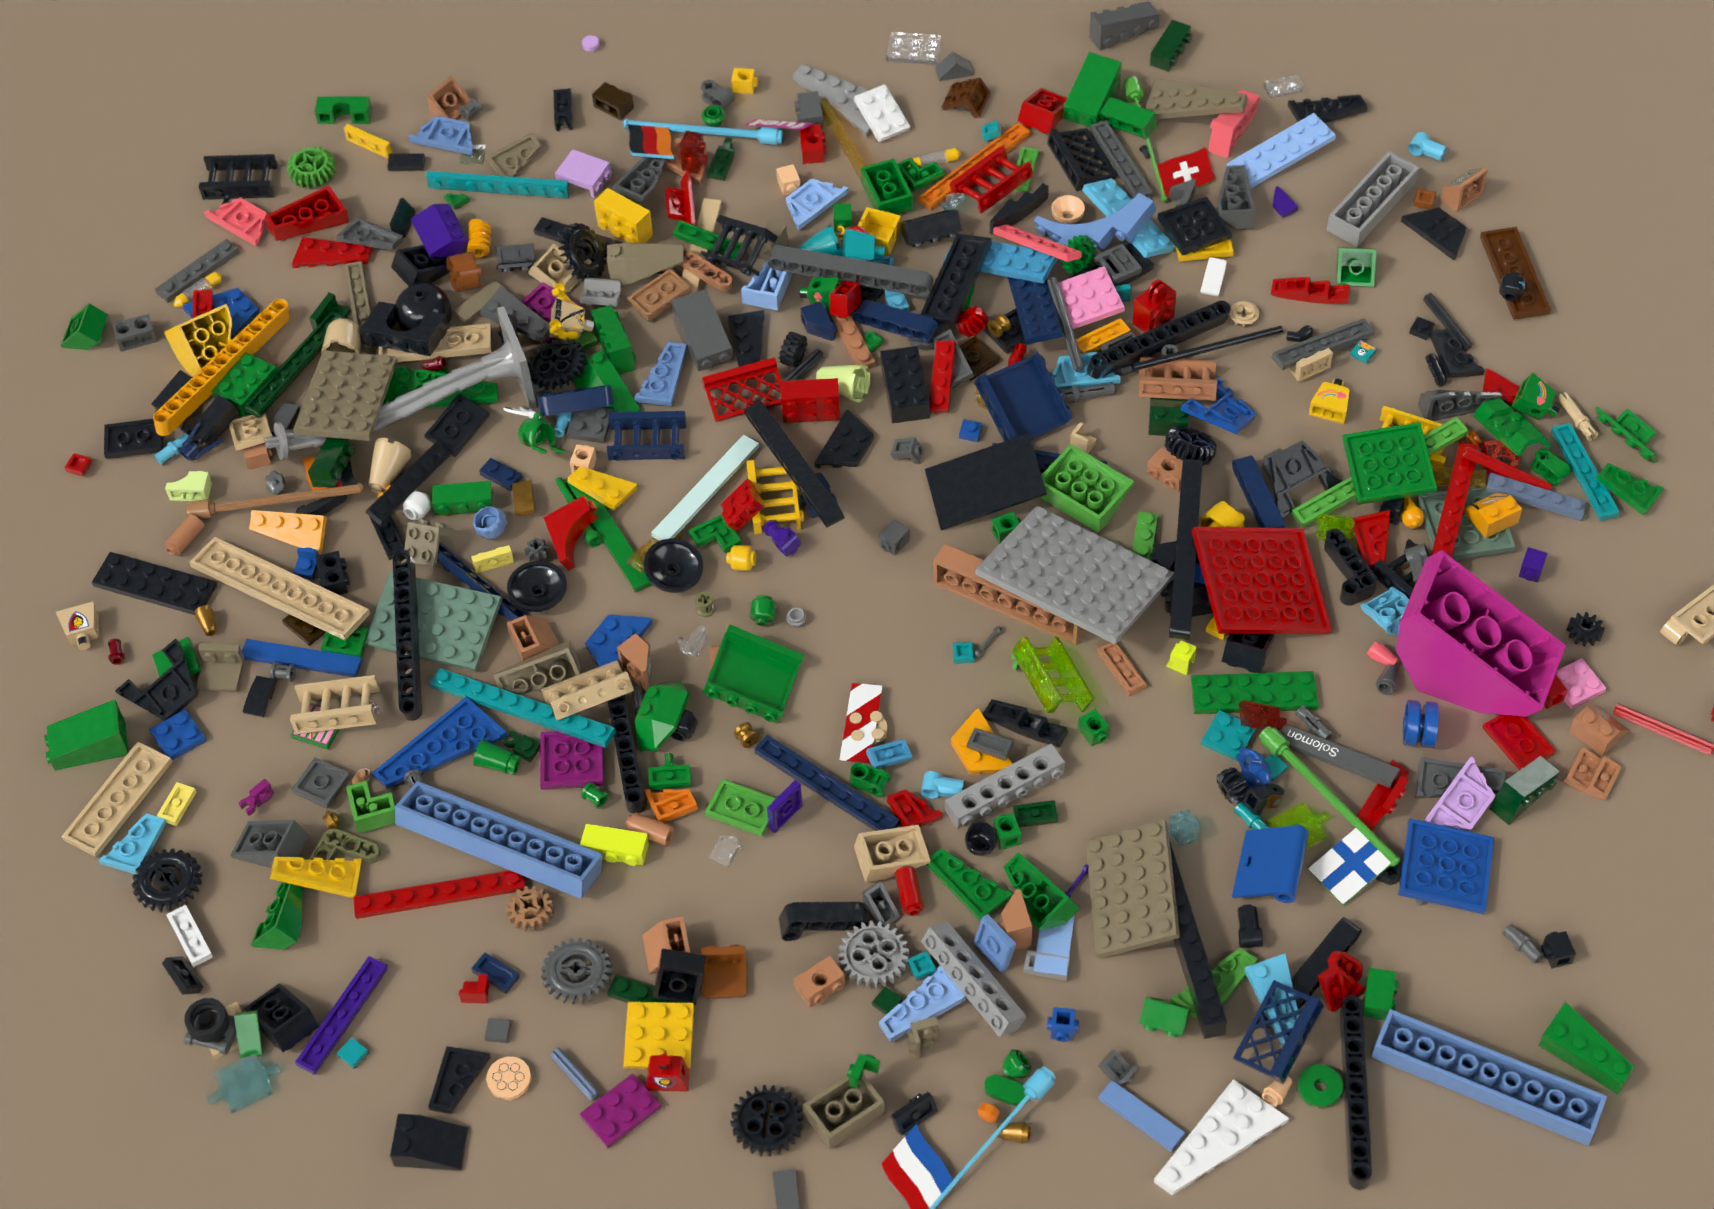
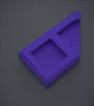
M1276 186L1272 204L1274 210L1282 218L1298 211V206L1279 186Z

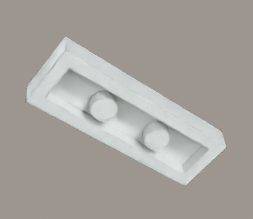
M186 905L166 914L193 967L213 958Z

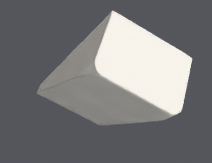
M1209 258L1200 293L1219 296L1227 268L1226 260Z

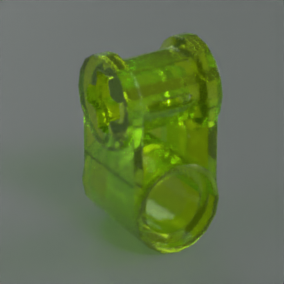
M1327 514L1317 517L1318 530H1316L1315 535L1319 540L1325 541L1326 533L1331 529L1340 530L1349 541L1353 538L1355 523L1351 517Z

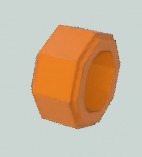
M981 1103L977 1110L978 1116L988 1123H996L1000 1117V1111L990 1103Z

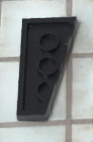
M1361 95L1338 96L1337 99L1325 97L1319 101H1311V99H1303V102L1288 101V107L1297 122L1315 113L1324 123L1367 112L1368 109Z

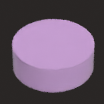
M586 36L582 40V47L587 52H594L600 46L599 39L596 36Z

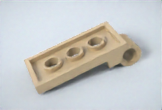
M1714 584L1671 616L1670 620L1662 627L1660 633L1676 646L1680 645L1688 634L1702 644L1711 640L1714 637V615L1708 612L1712 611L1714 613ZM1695 620H1699L1703 624H1698Z

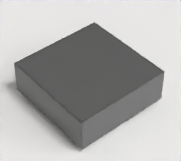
M488 1018L485 1041L507 1043L511 1021Z

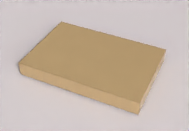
M266 412L260 418L250 414L236 418L229 424L236 451L265 443V438L273 437Z

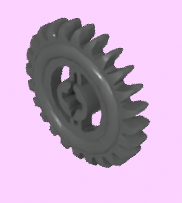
M572 938L569 944L562 941V947L555 945V952L549 951L548 956L550 958L543 960L545 964L541 967L543 985L545 988H548L549 995L554 993L556 1000L562 995L564 1004L568 998H570L572 1005H574L576 998L583 1004L585 996L591 1002V993L599 997L598 988L605 991L606 986L603 982L610 983L608 976L613 974L610 969L612 962L608 961L610 956L605 953V948H599L597 942L591 945L590 939H587L584 943L582 938H579L577 942H574ZM573 957H582L590 961L592 966L585 965L581 959H572L567 965H564V963ZM561 974H567L570 982L563 979Z

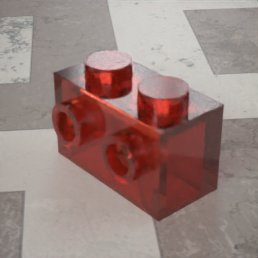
M686 130L679 145L682 171L688 170L691 173L699 174L702 166L707 162V154H705L706 142H704L703 134Z

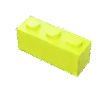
M586 824L580 845L603 854L602 859L614 863L617 861L631 866H643L649 847V839L647 833Z

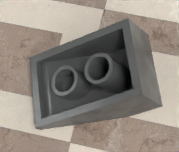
M295 820L248 821L230 856L235 859L272 868L275 857H298L308 834Z

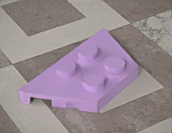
M1472 756L1441 796L1424 822L1470 831L1495 798V795L1487 785L1483 773L1479 771L1475 764L1476 761Z

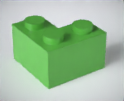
M367 781L346 786L358 833L395 824L396 805L392 793L372 798Z

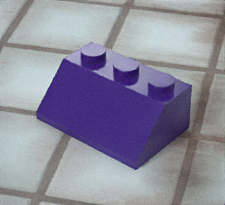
M432 204L411 218V222L429 257H449L465 252L469 240L450 204Z

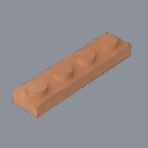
M830 315V320L834 321L836 331L854 365L862 364L868 366L869 369L876 367V362L851 315L846 318Z

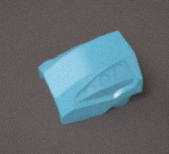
M1391 587L1388 591L1371 601L1361 604V609L1381 626L1387 634L1397 636L1400 621L1409 599L1405 594Z

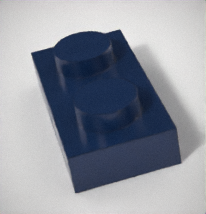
M492 458L479 470L482 477L509 491H512L513 483H518L522 479L521 473Z

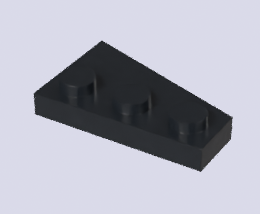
M1449 329L1431 330L1429 336L1448 378L1483 375L1484 368L1478 366L1474 362V357L1463 350L1462 343Z

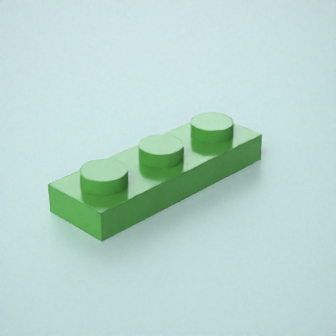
M1139 511L1132 552L1150 560L1149 554L1152 553L1158 514Z

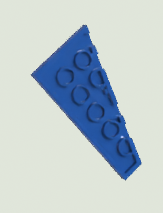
M466 696L372 773L374 778L388 789L404 782L405 774L411 770L419 769L423 774L476 751L482 739L494 743L508 737L503 728Z

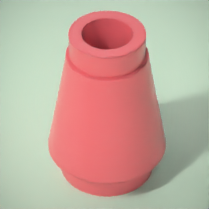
M1375 641L1367 652L1371 660L1385 666L1389 664L1395 665L1398 661V658L1382 642L1378 643Z

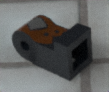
M1274 783L1248 788L1242 802L1254 815L1262 813L1264 808H1277L1285 792L1281 786Z

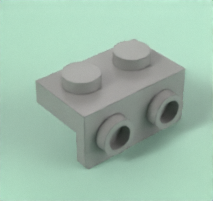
M584 279V291L580 296V303L588 306L612 305L614 307L618 305L621 299L620 280Z

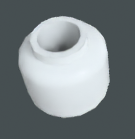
M419 491L412 492L402 504L405 516L411 520L424 518L432 507L430 497L426 493Z

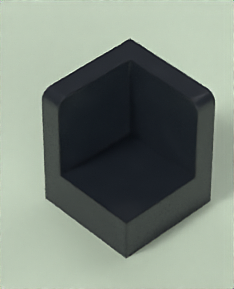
M1404 498L1383 501L1379 512L1390 510L1389 523L1397 524Z

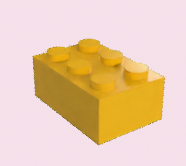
M609 188L594 200L597 225L602 230L612 233L615 237L621 238L627 243L645 244L653 236L650 211Z

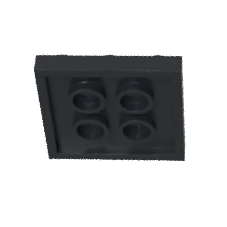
M1208 197L1158 213V220L1182 256L1232 239L1231 231L1219 216Z

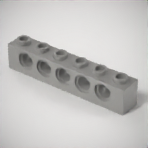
M1049 744L945 799V812L957 829L963 826L967 827L974 820L988 816L999 807H1005L1015 798H1021L1030 790L1042 787L1045 782L1059 778L1064 773L1065 761L1054 746Z
M948 921L930 926L921 942L999 1037L1017 1032L1027 1017Z

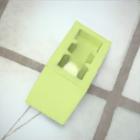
M189 471L185 478L167 483L165 490L169 500H205L209 498L212 482L208 472Z

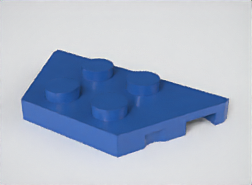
M608 614L585 642V646L599 666L616 660L619 662L617 647L635 633L641 638L651 626L652 619L648 617Z

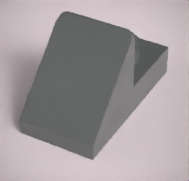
M1192 179L1172 186L1170 188L1169 200L1177 202L1176 207L1191 202L1195 194L1196 180Z

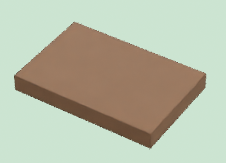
M669 269L629 296L627 301L649 322L671 307V300L686 296L693 290L676 272Z

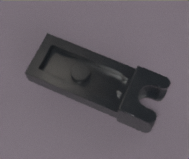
M571 88L553 90L555 130L560 131L562 125H567L569 130H573Z

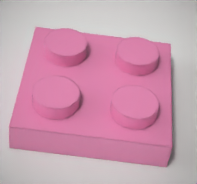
M1582 658L1556 671V676L1568 690L1564 701L1570 709L1606 691V687Z

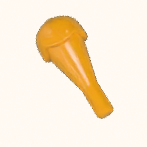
M1411 496L1404 498L1402 521L1410 529L1419 528L1424 523L1425 515L1412 501Z

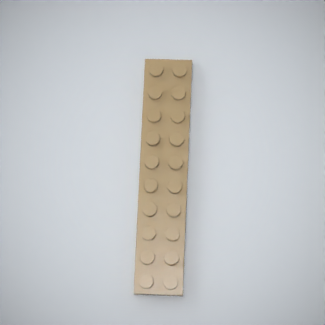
M214 537L189 562L192 568L342 640H346L370 615L368 608L217 537Z

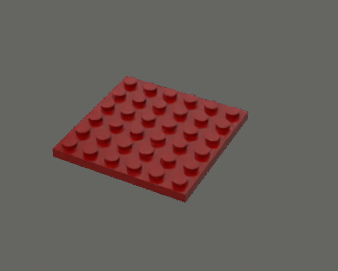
M1193 528L1192 535L1218 634H1329L1332 631L1303 529Z

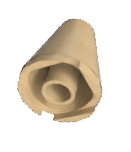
M378 438L376 440L368 483L373 492L379 494L386 491V487L392 485L411 459L412 454H410L411 450L397 441H394V444L389 443L388 438Z

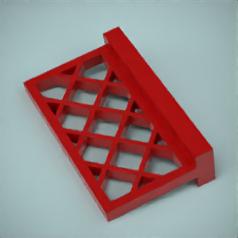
M775 357L702 377V386L706 392L715 422L744 415V409L749 407V405L755 404L751 402L755 394L765 399L763 404L766 408L782 404L781 399L775 400L770 397L773 389L781 393L782 380ZM775 374L776 380L774 384L764 380L766 375ZM755 379L759 382L756 389L746 385L748 380ZM737 384L741 388L735 394L728 390L730 385ZM761 384L771 388L767 395L758 391ZM718 389L723 393L717 399L711 396L710 390ZM743 389L753 393L749 400L740 396ZM725 393L735 398L731 405L722 401ZM737 399L746 403L744 409L739 410L733 407ZM719 404L728 408L726 414L718 416L716 409Z

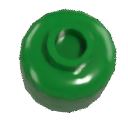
M758 595L751 602L750 618L756 622V625L767 626L768 623L773 622L776 618V602L770 596Z

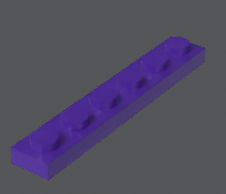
M368 956L295 1061L298 1067L314 1075L318 1072L388 970L386 964Z

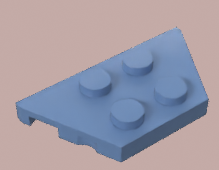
M436 116L428 124L423 125L419 133L416 135L411 134L408 137L410 143L473 155L469 122Z

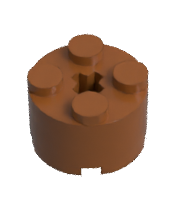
M474 251L447 257V268L451 274L449 278L455 292L481 287L479 278L481 269L479 264H475L476 257Z

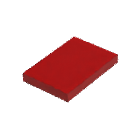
M1499 715L1483 724L1482 728L1518 770H1521L1540 756L1546 760L1556 752L1527 717Z

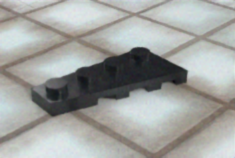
M764 310L728 316L738 367L759 362L761 359Z

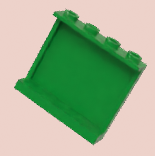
M729 624L702 693L712 699L726 702L729 706L741 708L749 714L763 717L768 722L778 724L784 713L785 704L799 666L803 661L804 654Z

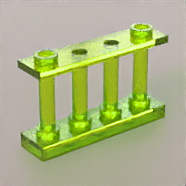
M1021 637L1011 650L1047 713H1054L1062 702H1076L1080 711L1085 712L1095 699L1059 637H1054L1048 647H1033L1027 637ZM1038 655H1048L1052 663H1042ZM1047 671H1058L1061 678H1051ZM1056 686H1066L1071 694H1060Z

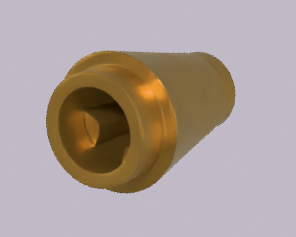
M208 605L198 607L195 610L194 617L206 636L216 634L214 610Z
M1025 1121L1008 1123L997 1138L1024 1144V1142L1030 1141L1031 1125L1025 1123Z

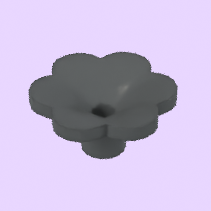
M273 470L270 472V475L266 476L265 480L268 491L278 495L281 490L285 489V479L282 474H278L277 471Z

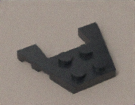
M1303 440L1268 458L1275 503L1282 518L1292 513V510L1295 509L1288 494V491L1316 476L1319 477L1325 491L1342 482L1332 474L1333 471L1319 460L1318 455Z
M176 638L162 650L173 666L141 693L137 686L128 679L115 690L120 696L164 721L180 712L198 696L182 646Z

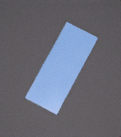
M1075 915L1065 925L1040 931L1036 952L1069 957ZM1036 954L1034 971L1066 976L1068 958Z

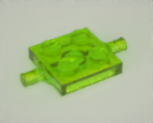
M1302 802L1269 819L1267 824L1270 828L1287 827L1297 824L1304 826L1309 832L1306 849L1326 839L1327 835L1320 827V823L1329 819V814L1324 811L1314 816L1306 804Z

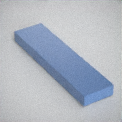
M1113 1080L1098 1097V1100L1170 1152L1173 1151L1185 1136V1132Z

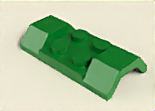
M1501 398L1483 402L1473 415L1479 423L1516 456H1521L1529 445L1541 443L1546 448L1551 446L1536 427L1520 413L1514 412Z

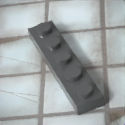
M228 239L224 240L155 288L156 293L169 303L176 296L239 254L238 247Z

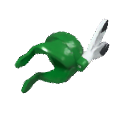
M520 406L519 409L503 408L507 412L529 417L520 425L518 430L519 440L523 445L532 447L533 450L541 454H546L547 450L537 446L547 439L551 450L558 454L565 453V450L555 447V430L551 424L543 420L542 414L526 406Z

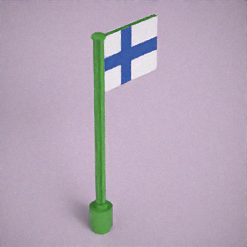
M1268 726L1260 733L1261 743L1275 757L1283 756L1355 828L1308 868L1314 877L1344 906L1389 866L1394 867L1398 865L1400 857H1397L1289 750L1290 742L1276 728Z

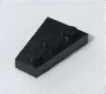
M446 1046L428 1105L429 1110L451 1114L490 1059V1054Z

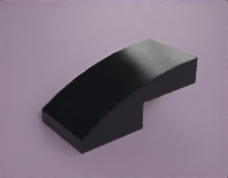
M256 676L247 695L242 712L264 718L268 700H272L277 680Z

